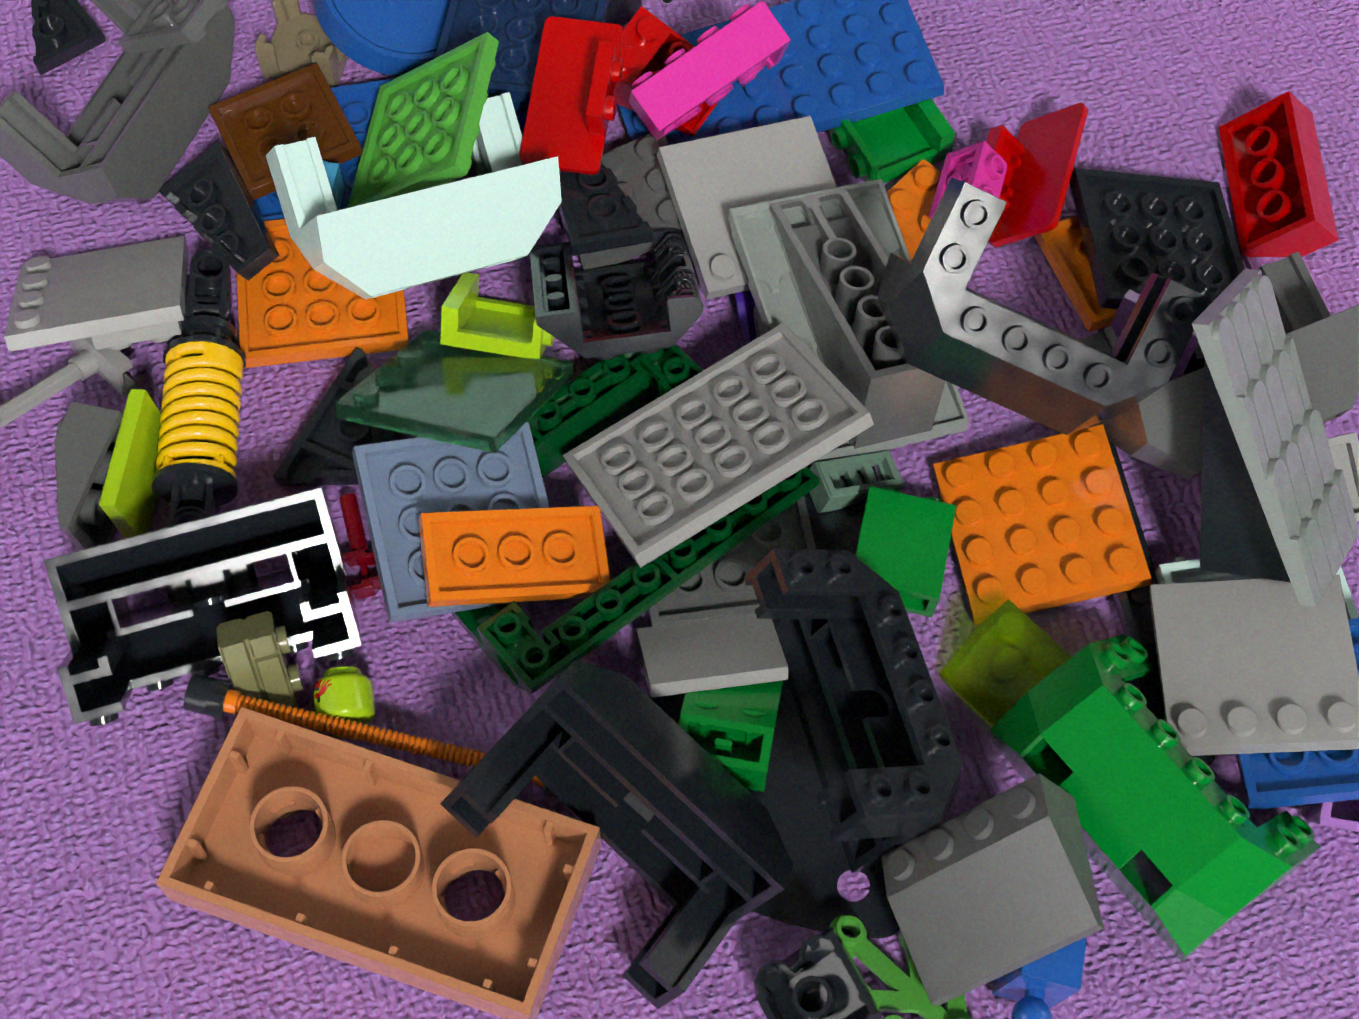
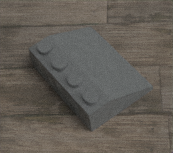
M1040 773L881 856L887 899L929 1001L936 1007L1104 929L1075 799Z

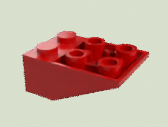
M642 6L623 30L624 39L620 58L624 61L623 76L620 84L615 83L613 95L617 96L618 105L634 112L635 110L629 103L630 93L633 90L632 84L649 71L655 75L667 67L664 62L678 50L684 48L688 52L695 47ZM703 102L699 105L702 110L675 130L694 137L718 102L711 106Z

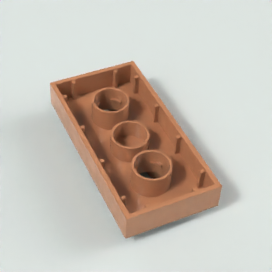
M241 707L156 884L171 901L504 1019H537L600 851L601 835L600 827L514 799L493 823H489L482 833L475 838L440 805L460 780ZM299 810L313 811L319 816L323 826L322 832L310 849L293 857H278L269 851L266 845V836L270 827L277 819L290 817ZM475 870L495 874L501 881L505 894L499 908L490 916L477 921H462L454 918L446 907L444 897L449 885L455 879L464 877Z

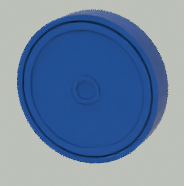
M313 0V6L323 31L342 53L370 70L399 77L435 59L451 0Z

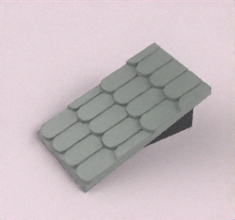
M1244 269L1192 323L1205 358L1200 569L1290 582L1299 605L1317 608L1322 599L1321 597L1324 596L1333 580L1332 577H1335L1344 561L1343 559L1346 558L1354 541L1357 539L1359 529L1343 470L1335 469L1322 417L1318 410L1312 409L1294 339L1286 337L1272 283L1268 276L1262 275L1261 270Z

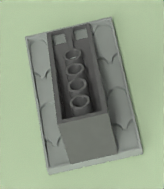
M882 179L731 208L729 210L728 220L732 228V237L749 279L748 286L766 333L784 322L871 414L873 426L816 461L890 450L906 446L909 443L915 444L943 437L946 434L951 435L967 431L969 419L957 386L911 366L902 359L877 298L890 253L911 261Z

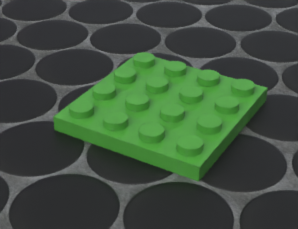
M486 32L380 86L347 208L447 184L467 175L472 164L471 156L475 139L480 131L479 123L483 106L488 98L487 90L491 73L496 64L495 56L499 44L496 38Z

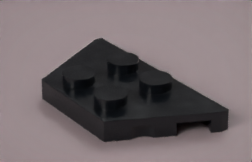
M355 348L273 475L276 484L280 486L359 485L352 455L354 446L396 441L402 436L413 418L411 408L400 395L392 391L390 383L381 372L379 374L367 361L366 355L362 350Z

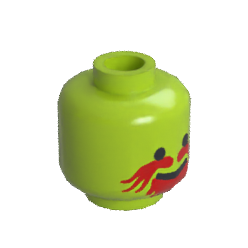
M350 666L331 668L324 672V677L315 682L313 700L316 714L320 712L322 715L327 714L328 717L329 715H332L333 718L337 716L339 720L345 718V721L350 719L351 723L357 721V724L362 722L363 725L365 723L368 725L372 723L375 717L373 682L366 675L361 674L359 668ZM337 733L332 735L335 738H343L342 735L340 737L337 736Z

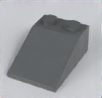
M71 402L65 417L58 423L54 439L58 519L61 530L79 550H84L111 543L117 531L116 526L100 507L99 502L123 415L120 411Z

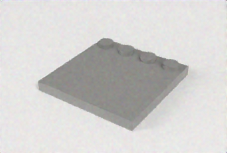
M811 116L659 147L657 152V158L706 300L750 290L748 286L749 279L734 243L732 228L728 220L731 208L837 187Z
M185 236L52 259L48 256H38L21 264L4 334L9 352L183 321L188 247Z
M1340 574L1332 577L1333 580L1324 596L1321 597L1322 599L1317 608L1299 605L1290 582L1270 579L1150 585L1149 595L1164 718L1177 731L1180 736L1179 743L1191 756L1359 749V674Z

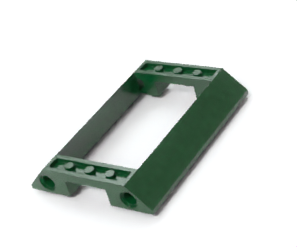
M676 344L673 347L662 348L659 352L652 354L640 352L619 354L613 359L599 361L506 425L529 422L542 478H544L566 462L562 455L702 372L703 369ZM806 466L640 568L635 563L541 631L543 639L535 632L530 618L515 601L509 605L500 604L453 612L451 614L512 685L533 694L566 670L575 660L584 657L820 484V478Z

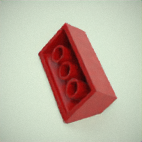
M1288 91L1219 127L1240 250L1244 257H1288L1297 251L1303 257L1339 241L1313 114L1303 103Z

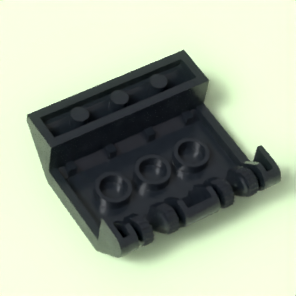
M677 228L653 230L655 261L574 271L569 242L533 246L530 251L537 326L586 359L596 357L597 359L608 360L617 357L619 354L631 352L652 354L659 352L662 348L673 347L703 313V303L699 289L696 287L698 284L690 255L687 253L688 247L683 232Z

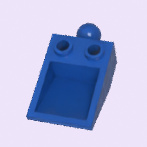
M1086 937L994 980L992 995L1017 1001L1012 1009L1011 1019H1052L1050 1008L1081 990Z

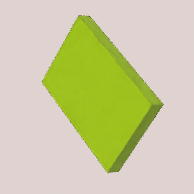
M131 389L128 394L99 502L100 507L125 539L150 532L158 501V496L153 492L151 485L152 477L157 472L156 460L158 456L161 413L148 392L142 389Z

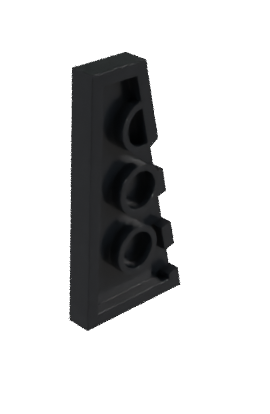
M216 142L160 189L159 192L163 197L174 205V208L194 226L193 228L211 243L214 249L223 252L229 260V265L246 280L249 281L280 256L228 149L219 142Z
M602 161L600 171L595 175L559 171L562 202L558 208L573 256L653 242L652 228L647 221H642L637 214V206L629 195H624L617 185V177L610 168L606 169Z

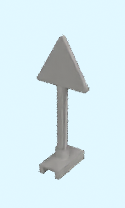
M91 337L69 341L70 348L77 355L68 360L69 364L0 405V429L79 379L84 381L95 373H98L124 397L131 389L137 388L136 383L125 374L126 371L133 368L132 361L120 350H110L108 348L95 350Z

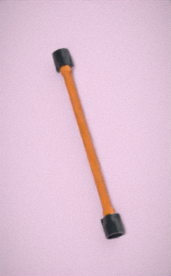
M196 673L191 676L184 697V710L222 719L225 712L236 714L243 707L297 726L301 725L303 728L307 726L309 730L313 728L314 731H317L319 729V732L325 731L326 734L331 732V735L337 733L339 737L341 735L343 738L348 736L349 739L354 737L356 741L360 739L361 742H364L366 740L368 744L372 742L373 745H376L378 743V746L384 745L385 748L390 746V749L396 747V750L401 749L402 752L407 750L408 753H412L413 751L415 755L419 753L420 756H423L425 754V757L431 756L432 759L437 757V760L443 758L445 762L449 760V763L454 761L455 764L460 762V765L464 766L466 764L467 767L472 765V768L486 754L485 751L480 753V750L475 752L473 748L470 750L468 747L463 749L462 746L457 748L456 744L451 746L450 743H447L445 745L443 741L441 743L438 740L433 742V739L428 741L426 737L422 739L421 736H418L416 738L415 735L412 734L410 736L409 733L404 735V732H400L398 734L396 730L394 732L391 729L386 731V728L380 729L379 726L375 728L374 725H370L369 727L367 723L364 725L362 722L357 724V721L351 723L350 719L345 721V718H341L339 720L337 716L333 718L332 715H329L328 717L327 714L322 715L320 712L316 714L315 711H312L310 713L309 710L304 711L303 708L298 710V707H294L292 709L290 705L286 707L285 704H275L273 701L269 703L268 700L263 701L260 698L257 700L256 697L251 699L250 696H246L245 698L241 691L231 689L232 682ZM536 776L533 777L531 782H535L534 785L545 787L544 795L557 797Z

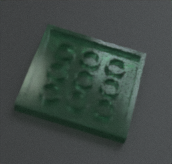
M425 331L420 333L414 340L336 402L337 419L496 453L562 386L573 378V361L541 355L540 359L521 358L441 345V332Z

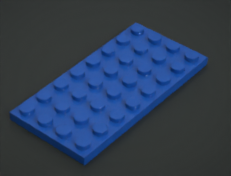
M793 0L768 8L791 39L780 63L771 69L765 66L756 74L755 79L744 86L738 80L732 83L734 88L725 98L718 102L694 137L678 130L671 131L666 137L669 145L807 116H811L816 132L819 133L841 126V120L849 119L852 123L944 95V83L908 0ZM731 20L687 32L680 36L696 47L699 44L697 39L704 32L714 26H717L720 30L729 24ZM618 105L630 142L651 134L636 112Z

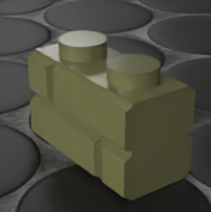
M269 611L247 616L245 620L240 618L219 624L216 627L218 649L229 681L232 682V690L241 691L245 698L246 696H250L251 699L256 697L257 700L260 698L263 701L268 700L269 703L273 701L275 704H285L286 707L290 705L292 709L298 707L296 691L304 690L297 663L288 665L285 654L292 652L285 625L276 627L272 612L270 613Z

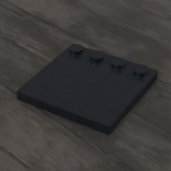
M1074 168L1069 182L1100 308L1118 309L1129 289L1141 294L1151 273L1171 279L1211 298L1207 305L1208 307L1245 269L1219 182Z

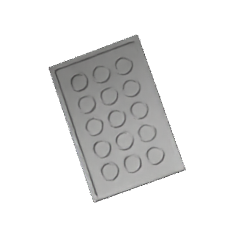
M783 322L562 456L572 473L594 504L599 507L604 518L641 568L873 426L874 423L870 412Z

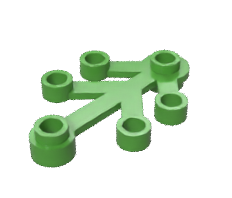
M843 915L832 921L829 928H834L851 958L857 957L893 990H871L867 985L880 1012L918 1013L923 1019H973L967 1015L964 994L946 1002V1010L940 1005L936 1007L930 1003L901 931L899 932L898 940L905 950L908 976L867 939V931L857 917ZM841 928L851 931L855 938L844 935ZM889 1015V1016H887L885 1019H904V1018H902L901 1016H898V1015Z

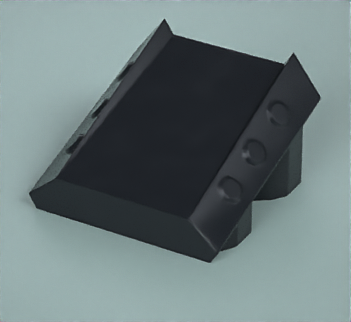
M833 927L820 935H814L804 941L800 949L784 960H773L762 966L757 973L756 979H754L756 998L767 1019L882 1018L873 996Z

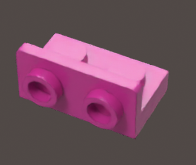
M986 141L946 155L929 214L931 219L951 178L966 182L993 196L1000 197L1007 171V163Z

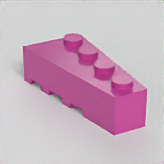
M763 0L753 7L749 3L743 5L730 16L731 22L720 30L717 26L710 28L697 39L699 44L688 52L684 48L678 50L664 62L667 67L655 75L649 71L632 84L633 90L630 93L629 103L656 141L695 117L702 110L699 105L703 102L711 106L725 98L734 88L732 83L738 80L744 86L755 79L756 74L765 66L771 69L780 63L791 39Z

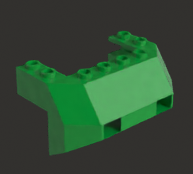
M1122 634L1089 643L1036 684L989 730L990 738L995 747L1024 780L1040 773L1074 797L1087 853L1180 961L1183 962L1246 906L1279 884L1321 847L1315 842V835L1309 825L1300 817L1291 816L1287 810L1259 827H1256L1249 820L1250 813L1245 805L1236 797L1227 795L1214 781L1215 775L1211 768L1198 757H1192L1179 743L1180 736L1168 722L1162 719L1158 720L1145 706L1147 701L1144 695L1130 683H1124L1150 674L1155 667L1146 659L1148 653L1145 648L1135 639Z

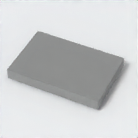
M756 614L636 629L637 643L651 697L788 679V664L772 619H757Z

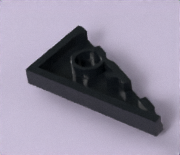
M31 0L32 17L35 22L32 26V36L36 49V56H33V62L40 76L106 42L102 31L77 0Z

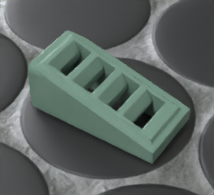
M889 450L816 461L810 468L820 478V484L809 492L818 513L834 511L866 501L870 486L876 488L891 487L899 491L905 486ZM873 466L877 467L882 481H877L872 469ZM857 471H860L865 484L861 483ZM840 476H844L848 487H844Z

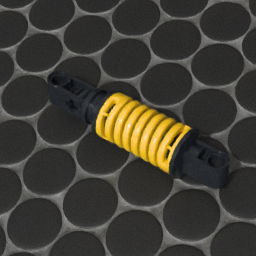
M212 248L198 251L191 259L189 289L186 292L185 319L181 321L182 333L181 335H176V339L168 343V348L163 353V362L166 369L164 371L161 427L159 428L157 472L152 477L151 486L156 496L170 503L169 527L214 516L216 514V507L231 502L238 493V482L233 470L237 465V439L239 436L238 425L240 422L239 411L242 393L240 383L243 378V368L246 367V356L236 345L237 330L231 324L232 284L229 260L223 252Z

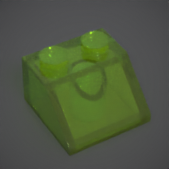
M1008 599L973 631L941 670L938 677L992 728L1031 688L1065 663L1071 656Z

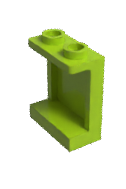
M462 274L442 305L441 345L538 361L546 346H553L555 337L537 326L535 306L478 297L479 274Z

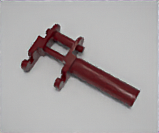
M353 493L344 494L339 498L351 552L343 553L342 558L349 567L359 566L363 578L361 584L350 586L352 595L359 600L375 596V590L381 589L379 576L369 578L367 566L376 565L374 552L368 553L369 549L357 497Z

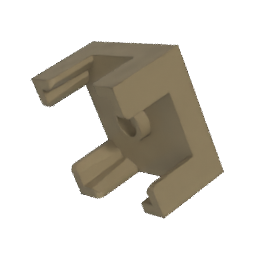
M273 0V8L278 25L272 40L268 43L265 34H259L254 46L263 77L277 79L317 62L330 88L338 87L349 57L342 53L328 38L319 24L317 16L301 13L298 0Z

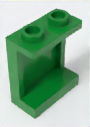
M928 99L852 123L849 119L841 120V126L830 129V137L834 147L837 150H843L848 157L849 167L855 178H862L863 182L882 179L884 184L906 175L921 160L925 159L930 164L945 160L946 155L952 152L955 132L934 101Z
M870 486L864 504L855 556L899 591L906 612L932 617L940 599L956 505L944 503V501L936 497L921 498L903 494L891 487L876 488Z

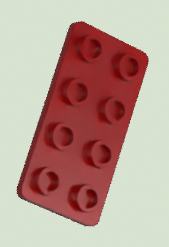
M554 16L548 17L545 20L519 154L522 165L558 156L559 171L595 175L600 171L609 120L614 121L616 115L617 96H613L615 83L620 84L623 76L624 61L620 58L624 39L622 26Z
M1080 102L1025 122L1020 127L1017 139L1003 124L990 129L986 142L1007 163V171L999 197L1006 201L1007 204L989 239V242L994 247H1000L1047 233L1057 227L1088 114V108L1084 103Z

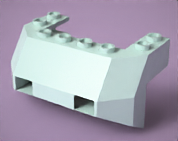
M510 92L487 98L483 106L479 123L480 131L475 139L472 152L473 162L478 175L476 177L337 211L316 137L291 144L274 146L266 154L292 240L315 271L365 300L527 256L562 202L558 156L522 165L519 154L523 137Z

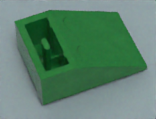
M783 680L685 693L679 726L746 789L765 791Z

